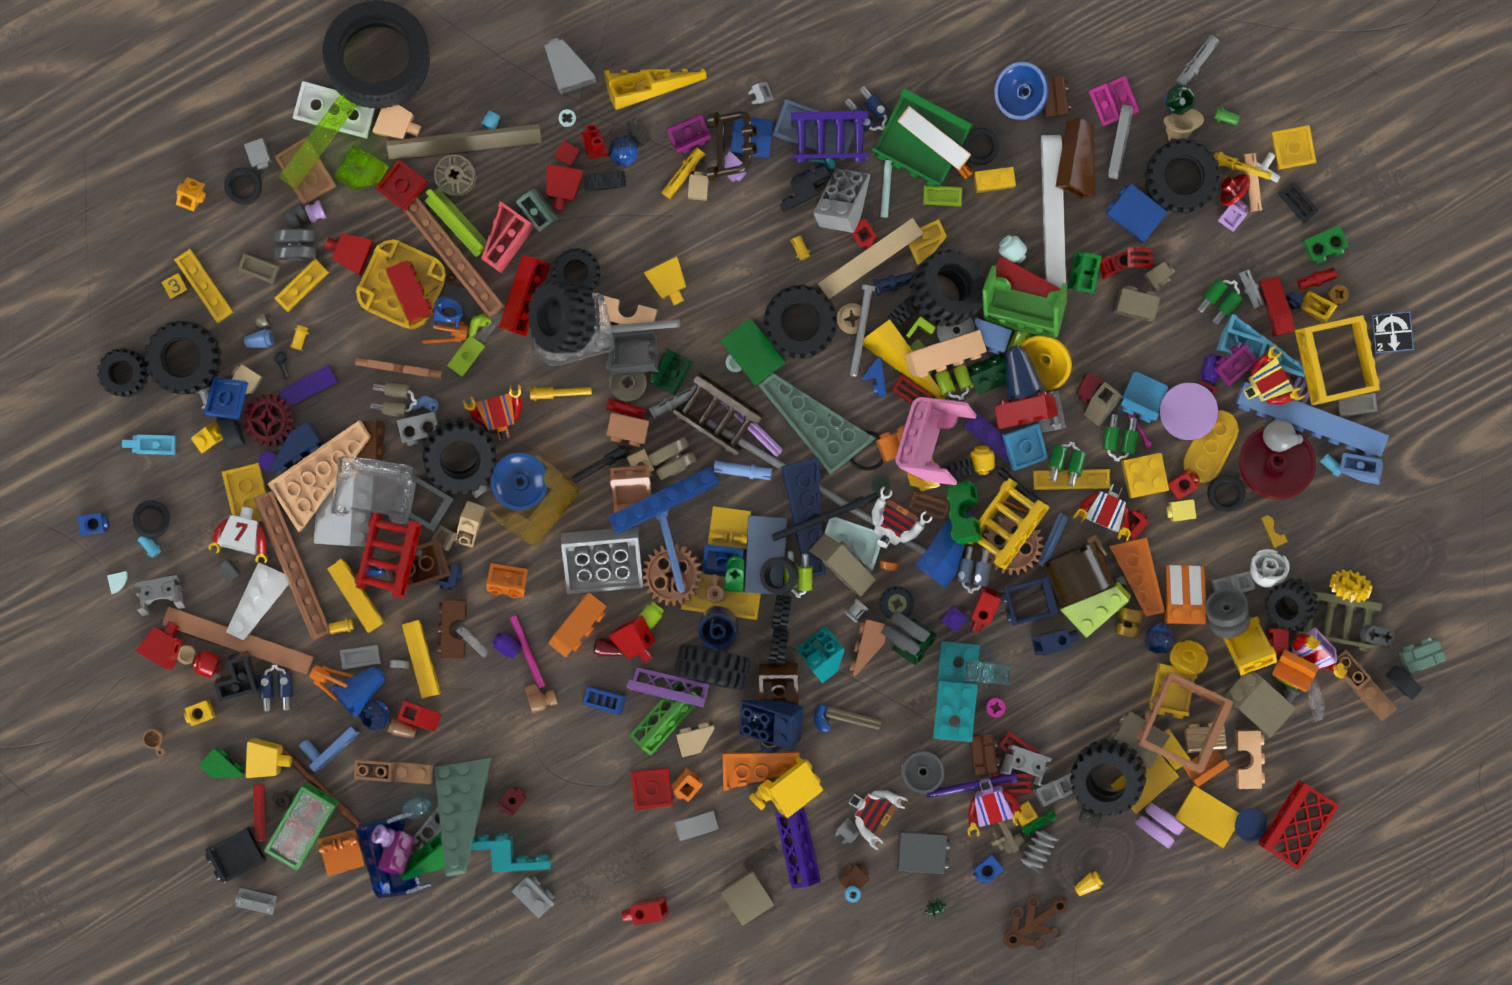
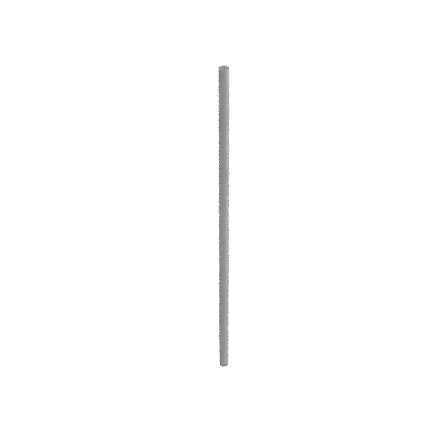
M709 419L706 426L715 430L718 423ZM726 428L721 433V435L730 440L735 435ZM743 438L740 439L738 445L781 470V466L786 465ZM820 485L821 495L840 506L850 503ZM858 508L850 511L875 526L870 514ZM913 540L903 543L921 555L926 550L925 547Z

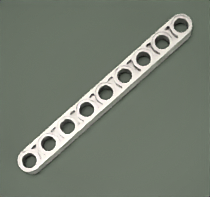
M1041 135L1045 280L1061 288L1063 282L1066 283L1063 190L1055 186L1062 151L1061 135Z

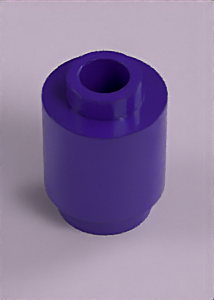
M1209 354V357H1204L1200 374L1202 375L1201 380L1211 383L1217 382L1220 376L1213 368L1217 365L1215 362L1221 356Z
M505 632L502 634L497 633L492 640V643H494L493 648L506 657L514 658L521 648L518 641Z

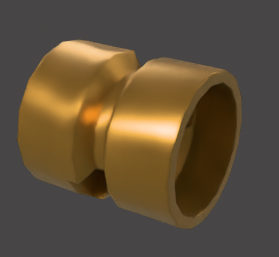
M1121 607L1118 612L1120 622L1116 623L1114 633L1139 638L1141 628L1138 625L1142 623L1144 612ZM1125 622H1133L1132 628L1125 627Z

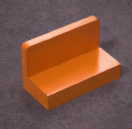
M1284 650L1272 675L1307 692L1319 666Z
M1212 751L1204 772L1198 773L1185 766L1183 768L1194 785L1199 787L1230 765L1221 756L1219 751ZM1198 756L1192 759L1191 762L1196 763Z

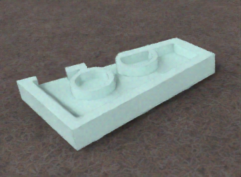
M837 517L829 519L824 534L839 543L841 541L846 543L850 547L848 551L851 554L855 553L862 563L873 570L881 547L877 544L880 536L872 529Z

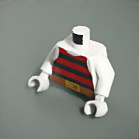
M882 487L880 489L881 497L877 499L872 509V522L875 525L874 532L880 536L877 544L887 548L889 543L897 545L899 542L906 543L915 539L924 529V524L932 521V517L929 521H925L923 516L926 512H923L921 520L918 521L919 517L890 499L885 501L886 498L891 497L892 490L885 496L883 495L885 487Z
M876 790L872 793H867L864 799L856 794L852 796L849 804L857 808L854 815L856 818L855 824L860 834L870 842L871 847L878 850L875 847V843L879 841L883 844V840L879 838L881 832L897 807L905 808L901 806V801H908L907 798L898 796L888 790Z

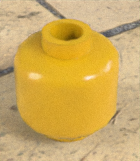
M989 446L974 447V450L970 452V457L975 471L978 475L989 474V471L995 468L994 451L989 449Z

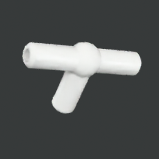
M1269 152L1262 164L1257 162V168L1272 172L1270 179L1278 182L1280 176L1268 169L1275 158V155Z

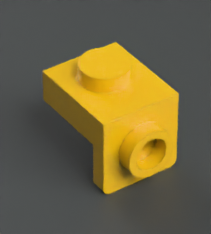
M217 422L205 426L191 437L201 454L208 451L216 443L224 440Z

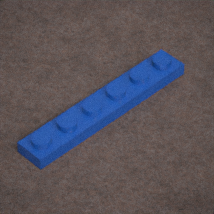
M710 466L608 516V519L618 535L718 486L719 481Z

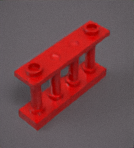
M373 512L368 521L369 532L360 570L355 576V588L365 590L366 584L391 590L392 597L404 599L422 524L409 521V525L404 526L381 520V514ZM379 528L404 533L406 536L405 542L400 545L377 539ZM379 547L400 552V562L396 564L372 558L374 548ZM370 565L395 571L397 573L395 581L392 583L368 577Z

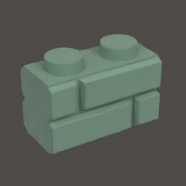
M536 187L516 201L538 232H541L558 219Z
M1427 637L1420 640L1421 644L1419 645L1409 644L1403 647V651L1399 652V656L1407 674L1411 675L1446 661L1438 639Z

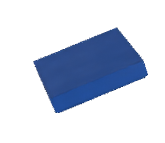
M213 378L204 414L206 416L239 420L248 382Z

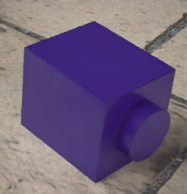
M953 605L940 618L955 633L968 619Z

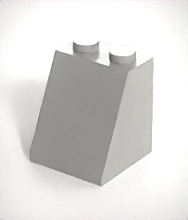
M555 38L547 41L548 44L544 46L560 94L597 83L592 71L563 39Z

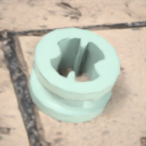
M569 109L561 111L559 122L562 126L571 127L575 123L576 116L573 111ZM571 114L573 116L571 117V119H573L572 122L569 123L567 121L564 123L562 121V119H564L562 115Z

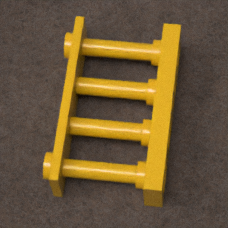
M1010 478L1002 483L999 493L979 519L982 533L988 526L1007 540V544L1000 550L983 537L980 541L968 543L974 545L976 542L995 555L996 559L993 563L1003 569L1007 568L1050 508L1040 500L1033 503L1014 489L1018 483ZM1009 495L1029 509L1026 518L1022 519L1003 505ZM998 511L1018 524V529L1014 534H1010L992 520Z

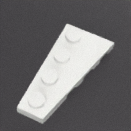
M258 562L226 633L245 640L289 585L285 574Z

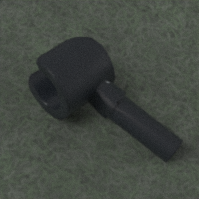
M281 351L275 355L274 360L281 368L284 378L288 379L289 376L283 364L288 359Z

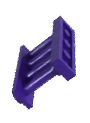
M869 111L791 112V120H796V124H798V155H792V159H796V162H808V158H854V162L865 161V158H870V154H863V123H865V119H869ZM829 119H834V123H836V154H825V123ZM846 119H853V123H855L856 154H844V123H846ZM807 120H815V123H817V154H806L805 124H807Z

